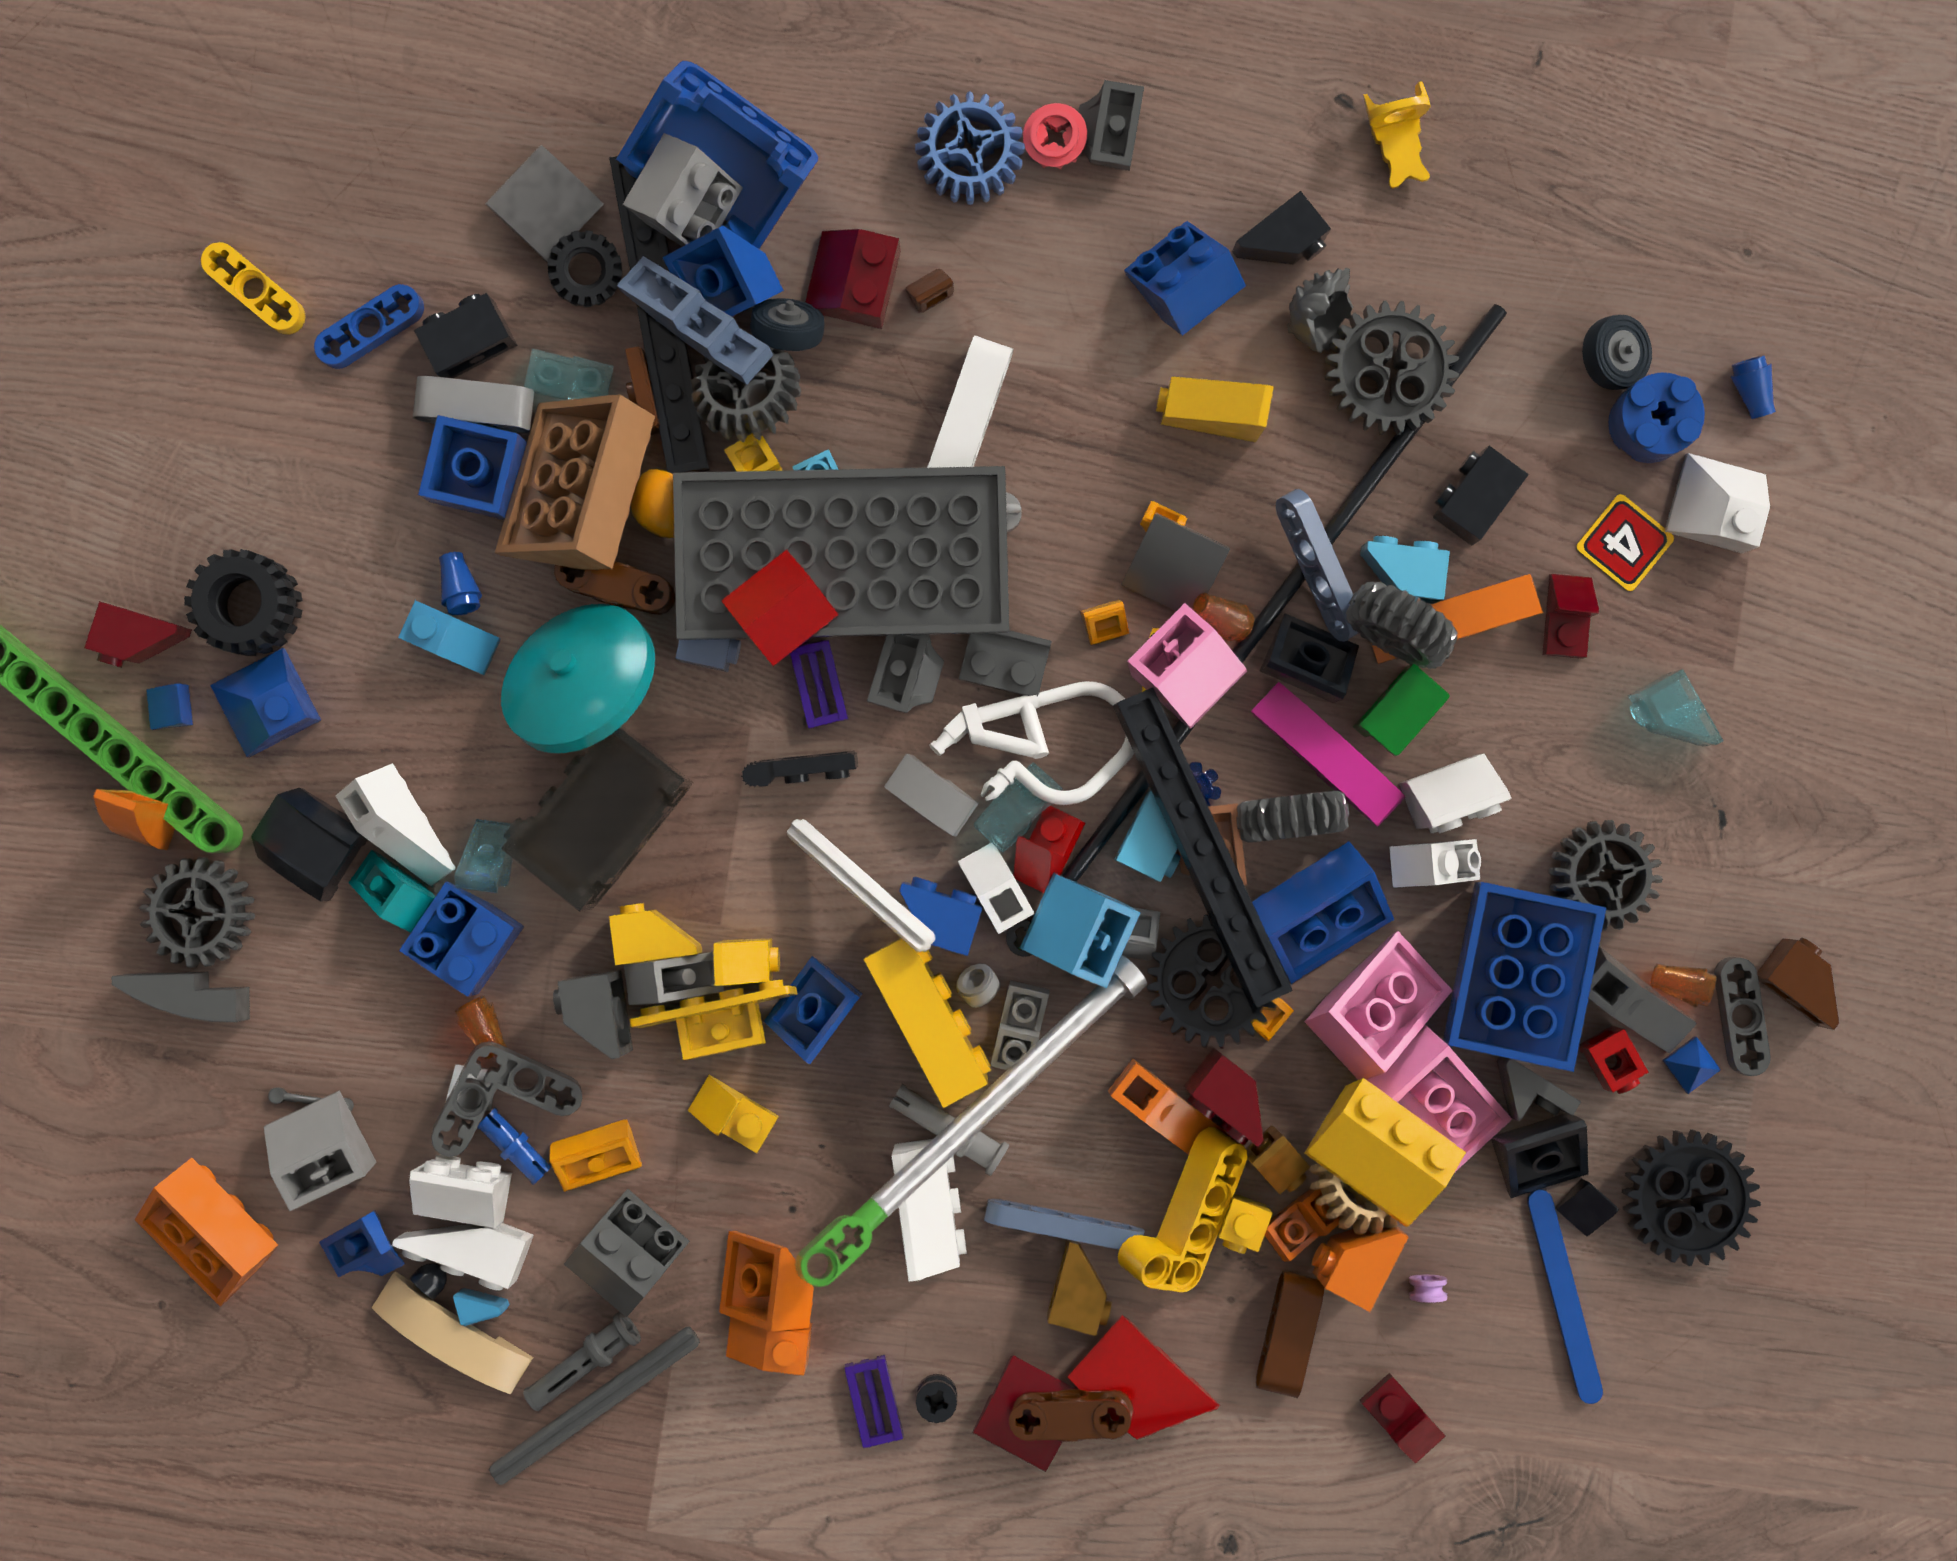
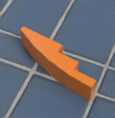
M1531 574L1431 604L1436 611L1443 613L1445 618L1452 622L1458 632L1457 640L1543 613ZM1372 645L1378 664L1396 659L1393 655L1384 653L1382 649Z

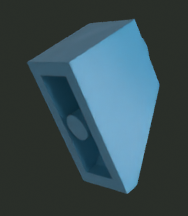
M416 600L398 637L482 675H485L501 638Z

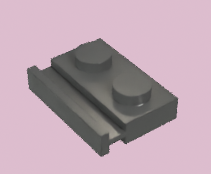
M1010 630L1009 633L970 634L959 680L1022 696L1037 695L1038 697L1052 641Z

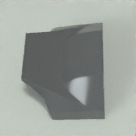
M1104 80L1099 93L1089 101L1080 104L1079 113L1083 117L1088 131L1086 149L1082 153L1088 157L1090 163L1130 171L1144 86Z
M930 635L886 636L867 702L903 713H908L915 706L932 703L944 660L932 647Z

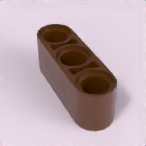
M1282 1271L1280 1274L1258 1364L1256 1388L1295 1398L1300 1396L1325 1288L1318 1279Z

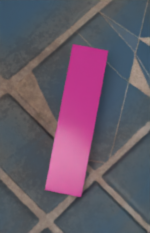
M1280 682L1251 710L1253 716L1279 737L1289 750L1311 767L1322 781L1334 791L1338 790L1344 793L1345 800L1375 826L1378 827L1405 799V795L1373 764Z

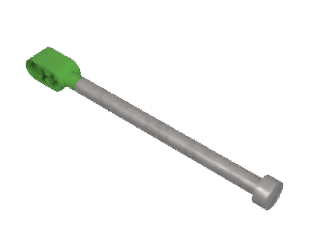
M1121 955L1107 988L1098 985L852 1216L842 1215L837 1217L808 1243L796 1258L795 1267L799 1277L805 1282L819 1287L832 1283L868 1249L873 1230L1120 998L1125 996L1128 999H1133L1147 985V981L1141 971L1129 959ZM844 1226L849 1228L857 1227L858 1230L854 1233V1237L857 1240L856 1243L853 1245L845 1242L835 1250L842 1254L840 1259L831 1249L824 1246L827 1241L831 1245H838L845 1237L842 1232ZM816 1253L824 1254L828 1261L826 1272L820 1277H811L807 1271L809 1258Z

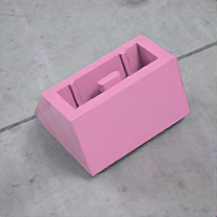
M1185 603L1127 661L1131 676L1146 690L1153 687L1159 701L1190 729L1247 672L1246 667L1217 631Z

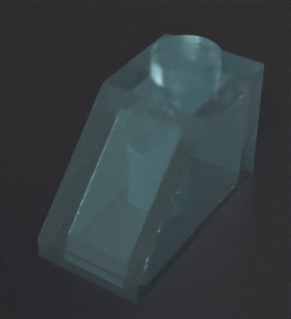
M1683 669L1670 672L1628 695L1632 702L1630 706L1632 716L1641 727L1645 726L1649 732L1702 747L1717 745L1724 741Z

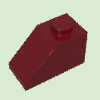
M99 601L84 648L98 652L97 661L122 668L124 661L140 664L190 637L192 629Z

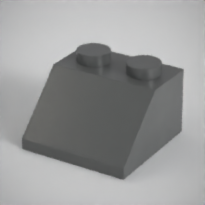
M621 970L575 976L558 981V990L553 992V1001L556 1014H562L563 1024L610 1059L620 1058L633 1050Z

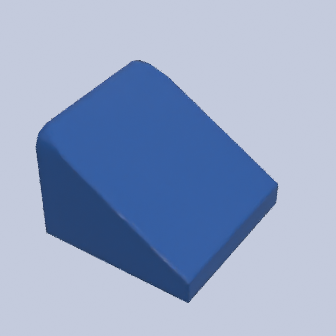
M177 683L146 689L150 730L193 725L189 685Z

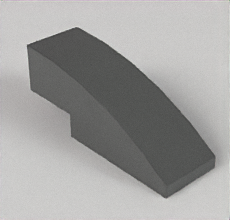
M209 972L138 973L111 976L112 985L132 998L156 1009L181 1017L212 1022H240L250 1019L249 987L209 988Z

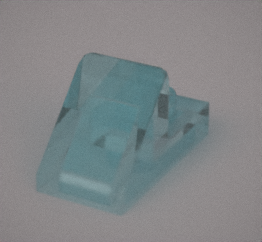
M476 819L454 875L455 887L497 893L499 886H508L517 824Z

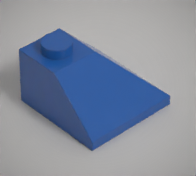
M725 226L718 227L662 257L670 273L698 289L705 301L731 317L784 291L766 253Z
M284 648L210 685L246 757H251L321 721Z

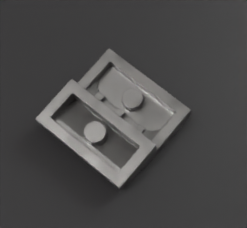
M540 145L485 204L548 263L551 250L559 242V239L564 235H570L573 231H579L604 203L556 157Z

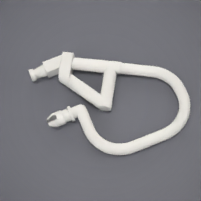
M1085 681L1039 692L1038 697L1037 695H1023L978 708L976 703L963 706L962 711L943 728L944 731L939 738L930 743L929 746L938 756H941L945 749L953 743L956 744L968 733L972 744L1039 759L1047 756L1049 751L1036 709L1079 696L1099 697L1112 706L1125 698L1105 684ZM1020 713L1028 740L984 730L982 723ZM1125 736L1124 743L1116 755L1086 784L1069 791H1060L1047 787L1020 762L1011 761L1004 769L999 768L997 774L983 785L981 796L984 797L991 790L992 792L985 797V800L996 799L1008 785L1014 783L1013 779L1016 778L1032 794L1043 801L1057 805L1077 804L1095 795L1132 758L1134 752L1127 736Z

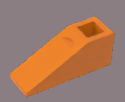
M1134 1059L1129 1062L1108 1090L1112 1098L1188 1155L1197 1135L1208 1127H1215L1230 1136L1222 1127L1199 1112L1191 1103Z

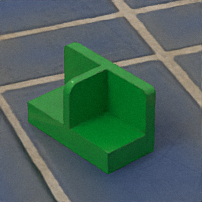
M1416 664L1408 665L1353 728L1364 737L1371 736L1393 756H1398L1449 699V693Z

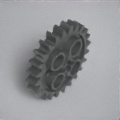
M1383 301L1379 306L1378 313L1375 312L1371 305H1367L1363 310L1364 320L1358 314L1353 313L1349 318L1352 328L1342 324L1337 330V333L1343 340L1332 339L1329 347L1338 354L1328 355L1324 362L1329 366L1335 367L1334 370L1327 372L1324 376L1325 380L1336 381L1337 383L1328 394L1329 396H1342L1343 400L1337 407L1338 411L1347 407L1353 410L1350 414L1349 422L1355 421L1359 416L1365 418L1363 423V430L1365 431L1373 423H1378L1379 435H1383L1389 425L1393 426L1396 435H1400L1404 431L1405 423L1408 424L1412 431H1416L1420 427L1419 417L1425 422L1430 423L1435 418L1432 409L1441 412L1447 406L1440 396L1451 397L1455 392L1450 385L1446 384V382L1455 381L1459 377V373L1449 369L1450 366L1459 360V356L1447 355V351L1455 344V341H1442L1440 336L1447 327L1444 325L1433 329L1431 324L1435 315L1432 313L1422 320L1419 318V305L1410 314L1405 313L1404 301H1400L1394 311L1390 310L1387 301ZM1397 333L1399 335V343L1395 351L1393 368L1399 371L1391 379V402L1387 404L1384 402V394L1388 385L1390 368L1385 367V364L1392 357V335ZM1368 337L1377 338L1383 345V352L1380 354L1370 352L1366 348L1365 339ZM1407 343L1418 344L1423 351V358H1411L1406 352L1405 345ZM1360 378H1372L1378 386L1377 393H1365L1360 387ZM1408 382L1413 384L1418 391L1417 399L1410 400L1405 398L1400 391L1401 383Z

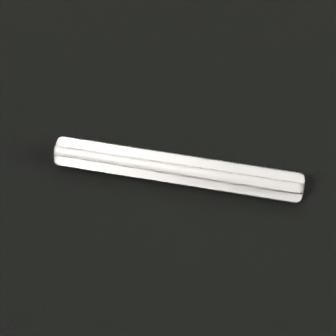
M796 819L791 823V827L787 830L788 837L916 952H926L931 948V944L935 941V935L929 928L810 823L803 819Z

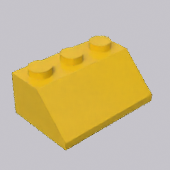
M1365 1078L1344 1087L1304 1152L1405 1227H1409L1446 1188L1466 1154L1464 1150Z

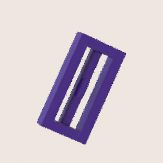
M825 640L800 646L790 653L808 729L849 720L830 641ZM822 650L838 713L834 714L830 713L816 652ZM808 654L822 712V717L818 718L814 716L800 658L801 655Z
M885 1355L877 1356L876 1359L871 1360L869 1358L855 1364L853 1362L845 1364L844 1369L863 1449L903 1439L904 1433ZM877 1368L893 1429L890 1432H886L872 1370ZM863 1372L878 1435L870 1436L856 1373Z

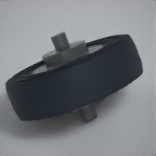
M775 298L764 300L754 306L751 314L750 329L755 338L771 348L785 351H802L814 348L821 342L825 322L821 311L808 303L794 299Z
M1628 315L1605 317L1594 323L1587 331L1582 348L1583 361L1589 376L1599 386L1610 390L1629 388L1645 377L1650 368L1652 360L1651 341L1643 325L1635 318Z

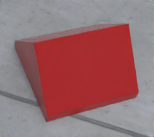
M787 549L721 600L773 667L839 616L811 577Z

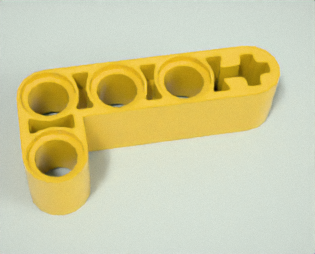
M1208 1127L1202 1130L1192 1145L1157 1237L1134 1235L1128 1238L1119 1249L1118 1263L1120 1266L1149 1288L1174 1292H1187L1193 1289L1202 1277L1245 1168L1248 1157L1246 1148L1215 1127Z

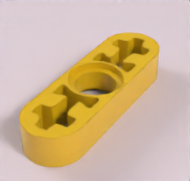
M216 242L205 248L201 256L203 270L259 318L281 334H293L302 328L305 322V310L302 305L239 252L223 242ZM219 256L225 258L229 264L239 271L235 277L223 268H219V265L215 262ZM253 278L261 279L264 286L262 294L255 299L246 298L243 292L245 283ZM272 300L284 309H289L288 311L292 317L288 322L280 319L279 314L267 306Z

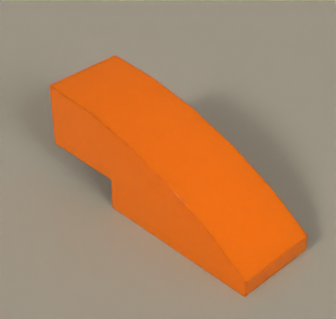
M96 789L93 796L95 805L103 823L110 831L121 837L157 849L168 850L175 828L163 819L168 807L167 803L132 791Z

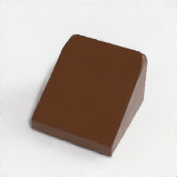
M936 269L908 285L906 292L918 312L923 313L953 296L954 286L952 279L944 271Z

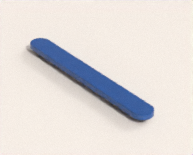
M1539 1189L1531 1192L1527 1198L1531 1220L1577 1394L1585 1403L1594 1404L1603 1395L1600 1376L1552 1196L1547 1191Z

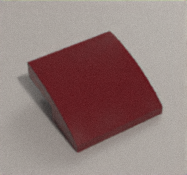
M1014 1355L1010 1356L993 1394L989 1396L972 1433L1046 1472L1063 1441H1026L1019 1439L1010 1429V1414L1017 1398L1023 1393L1057 1392L1076 1388ZM1031 1410L1024 1411L1023 1415H1027L1028 1422L1033 1423L1036 1421V1418L1031 1414Z

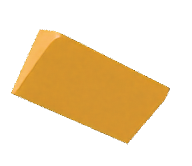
M627 1119L555 1141L550 1145V1164L564 1192L642 1167L638 1149Z

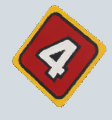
M1619 494L1578 542L1577 550L1627 591H1633L1673 543L1674 536L1671 533L1665 532V528L1625 495Z

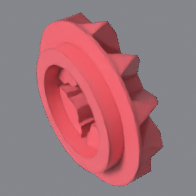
M1053 103L1042 106L1031 114L1024 126L1023 142L1030 159L1038 162L1043 168L1048 166L1061 169L1070 162H1076L1081 152L1086 149L1088 131L1083 117L1077 110L1065 104ZM1045 126H1048L1050 130L1053 129L1057 133L1062 130L1065 131L1062 135L1064 148L1061 145L1058 146L1055 142L1049 145L1046 144L1049 141V136Z

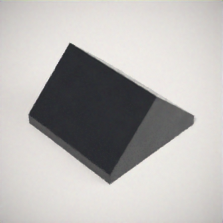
M1285 613L1260 668V672L1331 703H1336L1343 700L1347 693L1359 645L1348 640L1345 642L1339 641L1330 632Z
M1561 1114L1497 1134L1491 1139L1510 1198L1589 1174L1587 1125L1583 1119L1575 1115Z

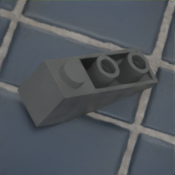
M1598 948L1589 999L1609 1015L1670 1054L1695 1027L1696 1021L1604 949Z

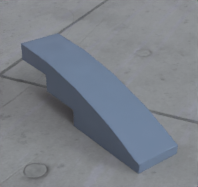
M644 256L617 285L622 293L655 320L746 385L773 356L768 345L739 328L733 317L705 301L698 289Z

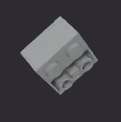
M664 133L622 205L647 225L683 247L721 227L743 187L698 147Z
M340 1090L263 1127L270 1175L289 1211L364 1177L377 1163Z

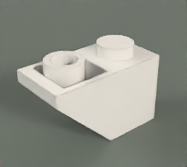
M1477 839L1389 847L1393 888L1432 886L1480 880L1481 856L1477 848Z
M994 842L958 861L998 934L1035 914Z

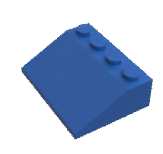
M1475 882L1443 1041L1449 1046L1574 1072L1606 907L1485 882Z

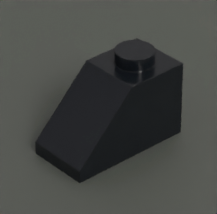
M1299 191L1239 238L1234 245L1232 253L1236 258L1294 265L1303 257L1310 261L1327 246L1324 240L1331 228L1305 195Z

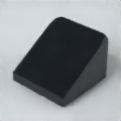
M1583 1178L1578 1181L1555 1208L1586 1237L1620 1210L1596 1187Z

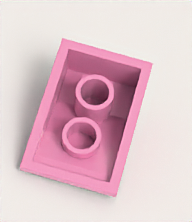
M1397 931L1339 983L1304 1022L1358 1080L1362 1078L1369 1079L1386 1073L1453 990L1401 933Z
M1426 1025L1423 1026L1386 1073L1366 1079L1466 1152L1456 1171L1512 1120L1509 1114L1449 1045Z

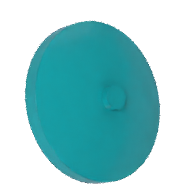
M610 604L583 605L555 616L538 628L523 643L507 669L501 691V707L507 724L530 747L547 753L574 752L602 741L619 729L631 717L649 689L655 668V650L649 633L631 613Z

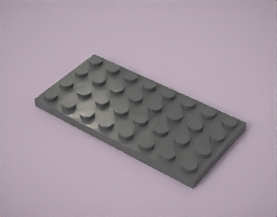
M1005 466L673 473L677 640L751 639L721 600L786 549L811 577L839 615L812 637L1009 633Z

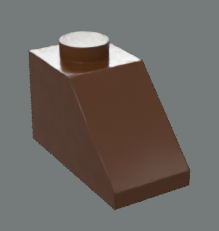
M1783 938L1758 970L1759 982L1818 1027L1835 1030L1839 1024L1831 965L1820 957L1822 950L1805 938H1800V940Z

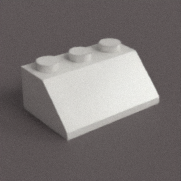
M933 1139L895 1144L892 1152L894 1176ZM954 1155L899 1206L909 1282L960 1267L959 1255L967 1254L964 1229L956 1230L954 1214L961 1213L958 1188L950 1189L948 1173L956 1172Z

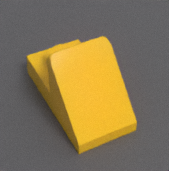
M708 1075L688 1109L695 1118L715 1135L719 1136L723 1133L755 1153H758L779 1118L777 1114L711 1075Z

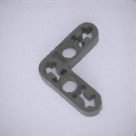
M490 1041L483 1042L477 1045L470 1053L433 1126L432 1145L443 1156L451 1157L462 1153L469 1145L497 1089L555 1115L566 1116L576 1112L581 1106L583 1099L581 1087L577 1080L569 1075L500 1044ZM491 1052L496 1054L495 1061L499 1066L497 1068L490 1066L484 1076V1082L491 1083L490 1086L486 1087L479 1080L467 1078L470 1073L477 1078L481 1071V1062L477 1058L479 1056L487 1057ZM529 1068L537 1073L538 1081L534 1087L521 1089L516 1086L514 1077L519 1070ZM548 1076L552 1078L549 1082L551 1088L562 1091L565 1086L570 1087V1094L574 1099L572 1101L565 1100L562 1105L557 1104L556 1095L552 1092L545 1090L543 1098L538 1095L543 1090L545 1078ZM472 1088L481 1094V1103L474 1109H464L457 1102V1097L464 1089ZM450 1111H453L460 1118L472 1120L468 1124L462 1119L458 1127V1137L461 1138L460 1142L453 1140L450 1145L443 1143L444 1136L440 1133L441 1130L448 1132L455 1122V1116L448 1115Z

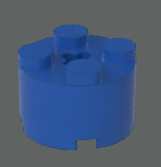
M1664 372L1648 375L1626 389L1616 400L1609 413L1608 426L1610 436L1619 449L1625 451L1628 455L1632 456L1630 458L1638 462L1655 463L1663 461L1687 448L1700 436L1705 419L1704 404L1695 383L1690 378ZM1654 412L1655 416H1659L1660 420L1653 419L1651 413Z

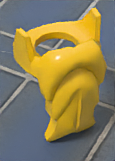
M1421 81L1416 84L1415 97L1381 105L1374 104L1368 94H1364L1363 98L1372 136L1375 143L1380 144L1383 161L1388 163L1390 188L1399 187L1406 179H1414L1421 182L1428 181L1430 174L1420 159L1419 154L1422 147L1418 137L1421 132L1420 117L1426 114L1431 107L1423 82Z

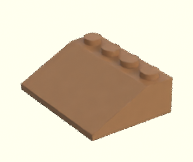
M620 394L539 403L495 553L504 557L583 570L612 569L615 558L618 555L624 525L629 516V508L635 486L640 477V469L646 447L650 441L655 416Z

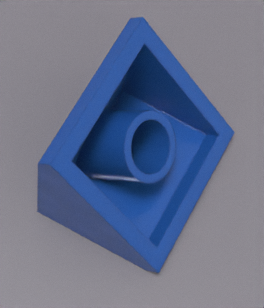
M813 956L790 985L797 988L798 995L780 998L763 1021L808 1064H811L863 994Z

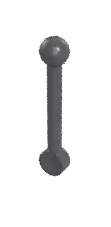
M281 1087L271 1089L268 1094L269 1100L274 1104H280L284 1101L311 1104L322 1099L287 1093ZM344 1098L349 1110L352 1111L354 1107L353 1101L350 1098Z

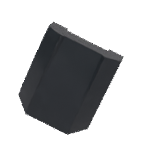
M300 787L277 794L251 836L256 855L261 861L320 902L331 901L339 888L337 885L360 848L365 846L368 839L356 831L347 815Z

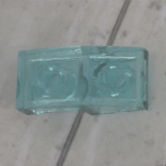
M532 348L524 387L534 390V393L564 400L607 396L614 366L576 356L569 358Z
M1034 762L1026 768L1047 787L1062 791L1063 788ZM1015 778L1014 783L1008 785L974 822V827L1003 853L1017 841L1019 835L1023 836L1031 828L1033 820L1052 803L1036 797Z

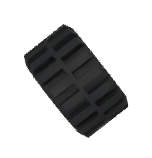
M229 549L223 551V557L216 554L208 557L209 566L198 565L194 572L199 576L196 581L189 579L186 587L192 589V595L184 596V605L192 607V612L186 614L188 621L197 625L194 632L199 637L207 639V644L238 655L257 656V653L268 654L273 652V645L282 647L288 641L284 637L286 632L290 634L295 633L298 627L292 623L294 617L301 618L303 610L296 608V602L303 601L302 594L294 590L293 587L298 585L293 576L286 574L288 569L282 564L249 550L240 549V552ZM253 580L261 593L259 612L249 623L237 627L228 614L229 596L238 585Z

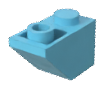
M1374 536L1373 541H1367L1361 546L1360 555L1385 585H1393L1402 591L1406 590L1409 594L1419 597L1425 603L1434 604L1444 600L1450 551L1439 550L1438 543L1414 541L1413 546L1398 545V539L1394 537Z

